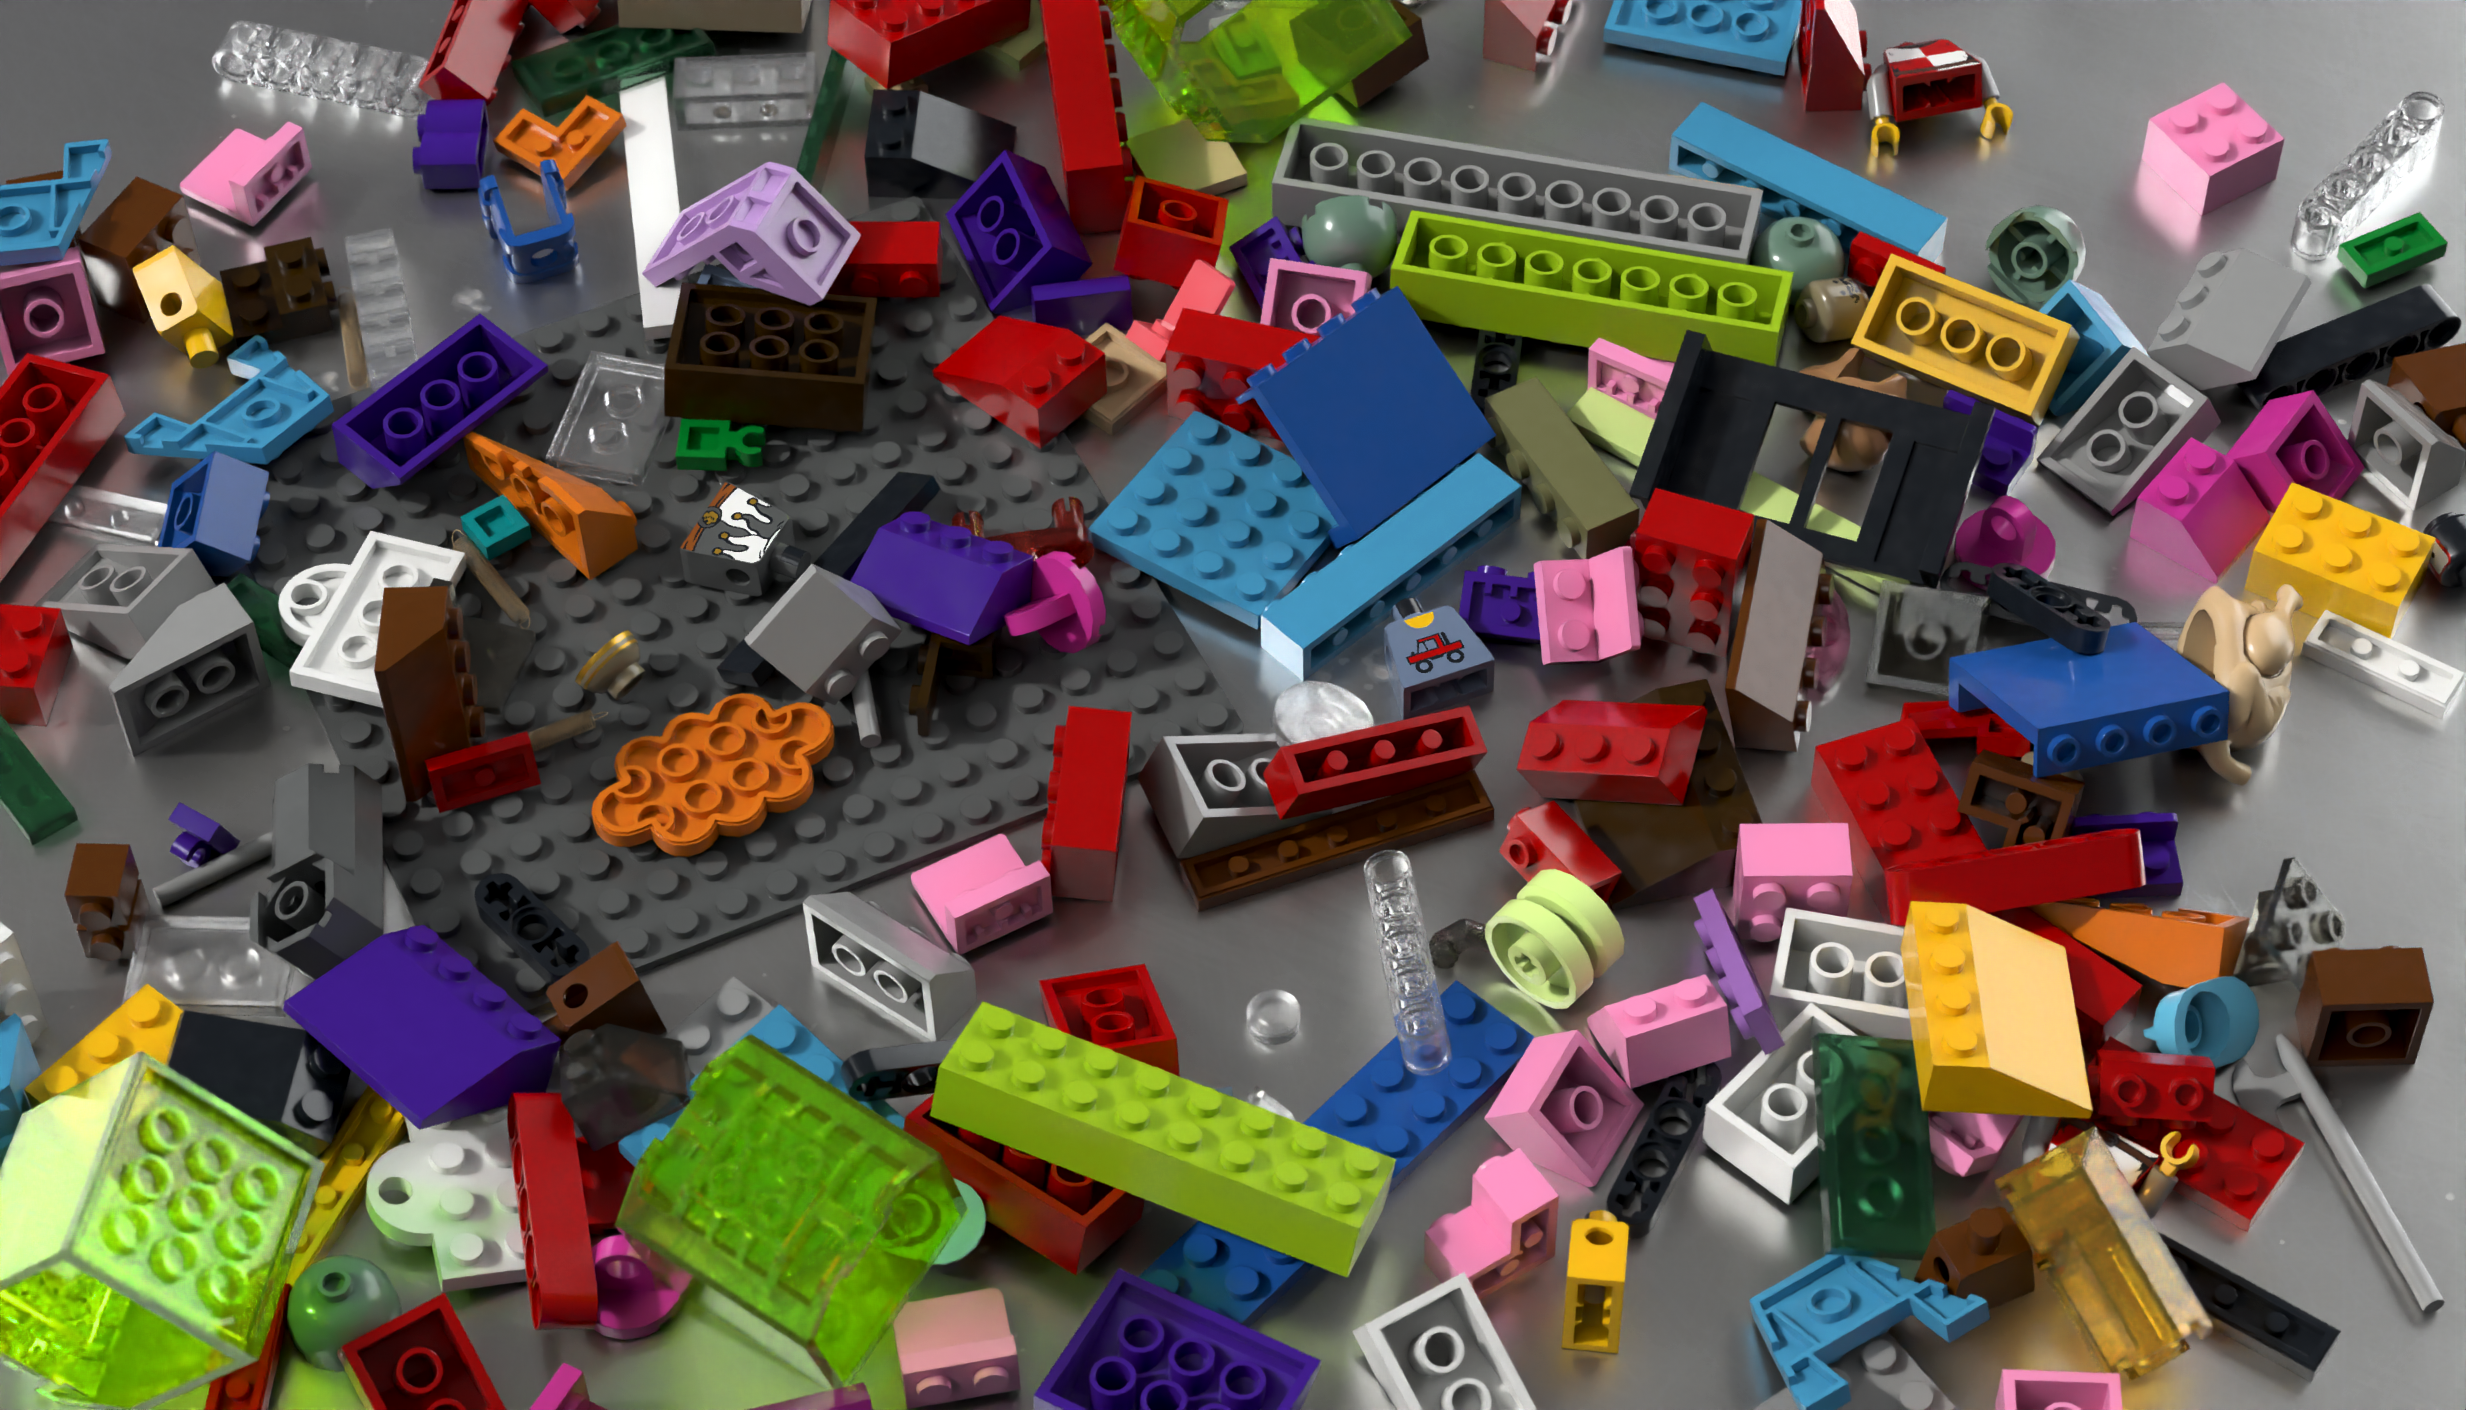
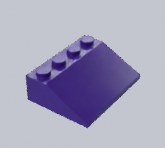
M425 925L412 926L408 929L381 935L287 999L283 1007L285 1013L419 1130L508 1105L511 1093H546L561 1043V1039L546 1028L537 1017L527 1012L509 997L504 989L490 981L468 959L458 954L440 939L435 931L427 928Z
M1118 1268L1033 1395L1034 1410H1301L1321 1368V1360Z

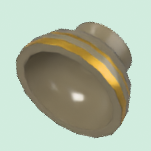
M626 630L612 638L583 666L576 676L575 682L593 693L604 694L609 692L615 700H619L627 695L646 674V671L638 664L640 648L633 634Z

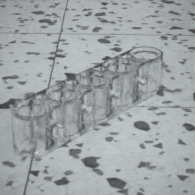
M239 20L234 22L212 57V64L215 70L221 76L233 82L402 117L414 118L418 116L430 98L428 94L418 88L429 62L425 58L250 21Z
M2414 92L2407 95L2300 203L2290 241L2291 248L2296 255L2309 261H2319L2329 257L2434 150L2445 113V105L2439 97L2428 92Z
M392 227L344 236L366 364L373 393L418 360L403 275Z
M1383 850L1367 859L1364 864L1363 873L1395 1027L1406 1068L1414 1074L1433 1075L1441 1072L1448 1066L1452 1059V1050L1411 862L1407 855L1396 850Z

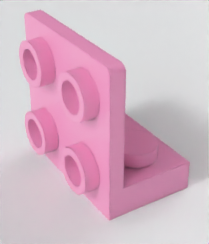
M288 121L266 141L242 129H235L180 183L181 192L254 227L312 169L303 128Z
M1598 338L1589 348L1588 389L1593 387L1655 420L1675 362L1644 357L1627 348Z
M1631 546L1618 547L1590 559L1543 560L1533 564L1542 665L1600 663L1640 649L1641 639L1644 634V620L1637 608L1636 588L1639 584V568L1636 561L1633 560Z
M1004 834L993 836L911 874L913 887L958 955H962L1053 913L1050 874L1040 860L1025 866Z

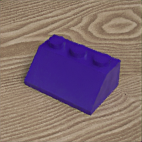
M1006 149L945 214L991 312L999 315L1030 306L1031 286L1077 281L1093 264L1046 168Z
M913 511L903 513L899 518L883 525L877 530L850 582L870 590L891 617L971 645L1005 626L1004 615L1031 602L1033 556L1013 549V546L1007 542L990 541L973 535L965 527L948 526L931 520L930 516L925 513Z

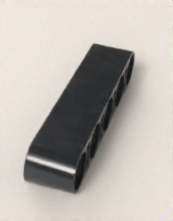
M2420 285L2277 342L2257 378L2236 384L2259 412L2272 399L2314 390L2317 396H2321L2392 367L2394 357L2433 350L2447 344L2458 333L2461 327V319L2431 285Z

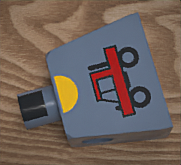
M1406 598L1394 605L1391 610L1394 622L1388 623L1384 627V659L1398 709L1403 720L1493 692L1495 659L1454 607L1445 605L1424 612L1416 598Z

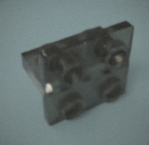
M2295 857L2283 860L2274 890L2262 891L2258 894L2233 973L2236 978L2244 981L2249 987L2291 981L2301 993L2312 950L2340 947V943L2345 936L2346 924L2341 913L2333 907L2317 886L2314 878L2306 872Z

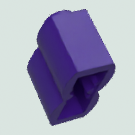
M485 99L428 100L425 114H418L417 134L421 146L413 147L412 165L414 174L422 176L424 189L480 188L479 182L484 178L485 155L489 138V119Z

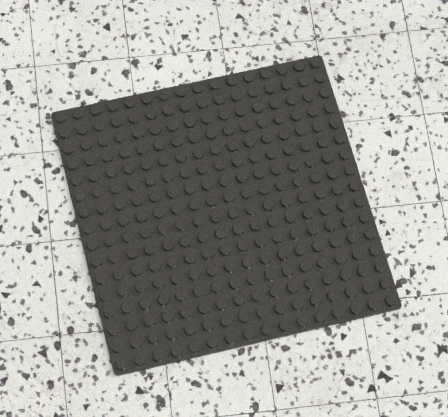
M909 197L849 218L847 221H934L920 198ZM942 232L943 262L940 297H873L877 298V311L863 432H835L830 429L785 428L779 425L735 424L731 422L732 431H739L747 426H760L764 428L766 445L750 446L762 449L763 465L758 467H747L740 464L737 460H728L727 471L677 470L675 455L681 419L683 418L664 417V367L671 337L645 340L640 292L512 337L546 363L549 372L472 431L602 488L616 502L624 501L631 508L637 519V526L634 528L638 549L592 580H589L531 525V539L489 560L491 565L529 609V617L523 623L512 622L468 567H466L451 594L453 608H461L463 635L460 641H468L470 646V671L468 674H476L478 699L475 707L482 706L485 714L484 737L476 738L475 746L525 731L530 734L534 730L537 731V729H542L544 726L547 727L549 724L552 726L554 722L557 724L559 720H564L567 717L569 719V716L574 717V714L579 715V713L586 712L588 709L591 710L593 715L600 712H608V714L601 713L593 716L594 719L602 717L595 720L596 728L588 729L586 732H581V734H576V736H571V738H566V740H561V742L559 741L534 751L541 780L540 785L439 813L433 790L416 802H406L383 708L305 689L340 765H354L382 785L383 858L414 925H425L427 928L435 931L440 939L462 957L468 959L477 970L495 985L504 989L509 997L531 1015L553 1007L546 994L550 985L479 917L474 893L479 882L489 875L506 873L516 877L586 943L591 958L609 945L619 941L636 974H640L803 910L802 902L809 895L855 890L1047 815L1050 771H1053L1055 728L1056 725L1066 726L1068 706L1132 712L1127 783L1137 779L1163 736L1244 734L1243 722L1154 577L1087 543V529L1109 504L1065 432L1061 431L1040 449L933 377V369L994 320L993 315ZM723 264L716 265L719 268L728 270ZM702 271L688 275V283H697ZM389 381L332 400L334 412L317 424L312 431L303 435L284 450L278 458L270 461L268 464L248 463L269 472L265 491L270 493V500L266 512L259 519L256 535L260 537L258 553L252 563L247 565L293 664L303 647L291 640L285 633L281 624L278 604L282 589L289 580L300 572L318 565L336 563L351 565L370 531L453 550V543L461 537L465 538L466 536L464 535H467L463 531L460 517L499 497L495 491L469 468L463 438L401 485L372 489L339 463L332 424ZM898 472L933 475L941 489L921 511L929 515L931 520L948 526L965 527L973 535L990 541L1007 542L1013 546V549L1032 555L1033 561L1053 551L1066 552L1076 558L1072 562L1079 569L1086 567L1095 577L1103 594L1106 620L1105 625L1099 627V634L1102 635L1097 643L1073 654L1060 652L1042 638L1037 630L1023 635L1010 636L1007 625L995 631L996 664L993 680L942 674L929 736L918 735L917 716L909 715V699L912 685H921L923 675H918L917 673L919 650L921 644H930L932 632L893 618L902 629V632L890 644L888 651L868 668L881 743L871 748L864 747L860 741L851 692L842 697L836 705H833L805 693L777 669L761 687L724 682L716 668L797 581L778 573L766 593L758 597L685 581L679 548L725 482L732 483L786 512L792 518L795 547L810 552L811 565ZM304 598L296 604L303 606L312 605L318 602L319 599ZM516 614L513 616L514 618L512 619L518 620L521 617L517 616L518 614ZM626 630L633 634L640 648L638 664L646 671V674L627 695L619 700H615L609 692L604 694L593 693L575 682L576 676L583 666L612 638ZM744 693L764 698L775 710L793 703H812L822 707L831 716L835 731L834 747L827 757L811 766L814 776L813 793L806 803L795 810L784 813L768 812L760 828L753 833L741 837L719 835L710 848L700 854L689 857L673 856L663 852L653 839L632 847H616L606 843L597 835L591 814L592 806L601 791L617 783L614 769L617 753L622 746L633 739L643 736H661L669 721L678 715L689 712L710 714L714 706L724 698ZM495 897L491 900V903L497 900L502 902L509 909L510 916L514 913L509 898L501 900ZM538 923L529 924L520 931L519 936L525 940H536L544 936L548 928ZM557 947L553 952L556 955L558 966L566 964L571 968L576 965V961L568 963L558 955Z

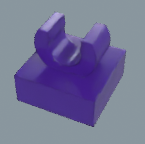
M181 802L178 803L168 819L183 831L173 842L170 853L181 858L180 861L194 869L207 863L211 849L223 855L236 849L241 842L221 824Z

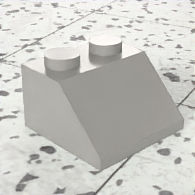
M2371 379L2361 384L2347 441L2365 468L2413 511L2457 486L2466 458V450L2461 447L2459 442L2454 437L2446 434L2426 416L2420 407L2413 405L2399 391Z
M811 564L744 640L754 651L805 693L836 705L842 697L852 691L857 680L867 669L888 651L890 644L902 632V629L870 590Z

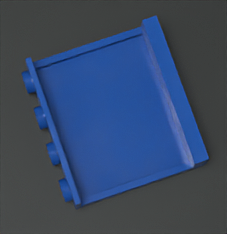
M1398 286L1381 295L1374 288L1351 303L1355 313L1346 319L1342 313H1339L1316 329L1321 336L1312 344H1310L1307 338H1304L1281 354L1286 361L1284 364L1275 369L1272 363H1269L1246 379L1250 388L1235 398L1240 405L1254 397L1336 520L1337 524L1327 531L1329 540L1335 549L1361 538L1496 436V433Z
M2137 622L2111 626L2103 652L2098 654L2075 652L2054 639L2048 638L1949 658V706L1958 713L1988 707L2033 743V775L2036 778L2228 740L2230 691Z

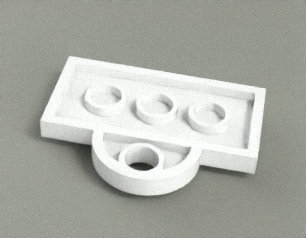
M370 531L351 565L338 563L323 564L306 569L294 576L282 589L278 603L281 624L285 633L291 640L303 647L289 671L291 686L383 708L374 667L384 588L448 586L451 596L467 567L465 553ZM304 598L319 599L318 602L312 605L303 606L296 604Z
M508 1105L421 1130L405 1118L410 1143L399 1145L383 1154L375 1162L368 1175L366 1207L371 1220L381 1232L395 1241L413 1246H432L441 1292L527 1281L507 1128ZM389 1190H400L406 1193L410 1199L405 1203L395 1205L385 1202L380 1195Z

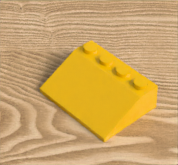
M1911 901L1900 948L1922 1111L2091 1118L2093 1110L2065 947L1967 904Z

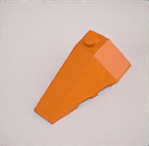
M470 431L463 437L469 468L499 496L504 494L522 517L589 580H592L638 549L634 528L637 526V519L631 508L624 501L616 502L608 493L596 485L473 431Z
M2087 897L2026 906L2070 937L2162 984L2179 986V990L2217 977L2233 976L2248 932L2250 920L2248 917L2178 908V911H2163L2161 917L2152 915L2153 909L2147 907L2146 904L2128 902V904L2110 903L2109 909L2099 907V900Z

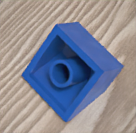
M217 451L212 452L172 483L158 547L193 549L209 576L229 577L244 565L252 563L260 547V537L256 535L259 519L266 512L270 500V493L265 491L269 472Z

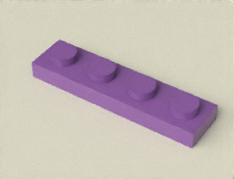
M1712 888L1694 898L1702 918L1693 923L1707 948L1705 952L1720 979L1718 983L1732 1008L1730 1012L1745 1040L1755 1036L1763 1052L1767 1055L1784 1046L1785 1043L1738 933Z

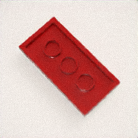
M2111 1036L2100 1049L2138 1052ZM2096 1056L2093 1058L2089 1065H2095ZM2215 1093L2213 1095L2212 1121L2196 1122L2195 1129L2187 1130L2168 1128L2162 1125V1119L2140 1118V1124L2135 1126L2110 1124L2106 1122V1116L2097 1114L2092 1104L2093 1099H2091L2093 1111L2090 1119L2160 1155L2159 1166L2165 1160L2160 1151L2161 1142L2168 1133L2176 1131L2181 1134L2179 1142L2172 1150L2174 1159L2183 1158L2194 1143L2199 1149L2198 1161L2188 1169H2179L2175 1176L2178 1178V1182L2172 1190L2246 1232L2250 1230L2301 1157L2305 1145L2304 1142Z

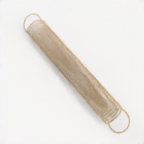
M355 293L351 296L342 297L339 295L337 299L348 381L351 386L353 382H361L352 381L359 379L353 378L359 376L352 375L362 374L364 376L363 380H365L363 382L367 383L368 380ZM343 297H355L352 303L343 304L340 302V299Z
M464 535L466 536L464 539L469 540H464L468 543L465 544L466 546L463 549L472 551L471 553L475 556L472 560L479 561L475 564L466 556V565L486 588L512 622L518 623L515 622L518 620H513L512 618L521 609H523L522 611L525 612L528 618L529 609L467 535ZM453 543V550L461 552L462 550ZM483 566L484 568L481 571L491 576L488 578L483 576L484 574L480 573L478 569ZM492 578H494V579H493L494 581H493L491 584H489L488 582H489ZM499 587V588H501L500 590H502V591H504V592L501 593V592H499V591H497V590H495V589Z
M588 709L586 712L579 713V715L574 714V717L569 716V719L567 717L564 720H559L557 724L554 722L552 726L549 724L547 727L544 726L542 729L539 728L537 731L534 730L532 733H528L533 752L539 750V748H544V746L547 747L559 741L561 742V740H566V738H571V736H576V730L578 734H581V732H586L588 729L596 728L595 720L602 717L594 719L593 716L601 713L608 714V712H600L593 715L591 710Z

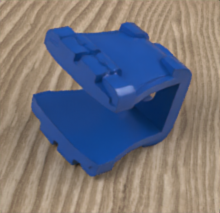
M552 159L540 162L545 204L552 226L515 236L494 175L486 176L479 182L478 197L483 221L490 237L494 240L499 239L504 252L502 257L506 274L516 284H526L560 275L573 270L579 263L578 245L576 241L574 242L576 234L574 217L572 213L567 214L566 212L567 201L564 181L555 160ZM554 249L545 257L532 258L535 253L541 250Z

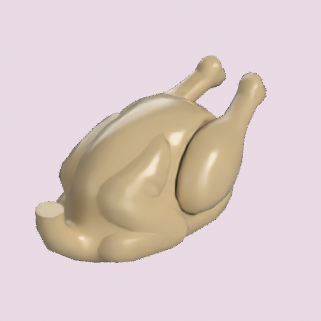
M2283 584L2276 592L2277 603L2273 610L2269 609L2261 600H2254L2248 604L2231 597L2219 586L2210 587L2203 592L2178 639L2176 652L2230 691L2228 740L2189 747L2188 749L2198 750L2213 771L2227 781L2240 786L2245 785L2249 781L2251 768L2246 764L2236 761L2230 755V752L2254 749L2270 738L2281 722L2291 696L2289 686L2293 668L2292 656L2295 648L2291 619L2294 611L2301 609L2303 606V597L2289 584Z

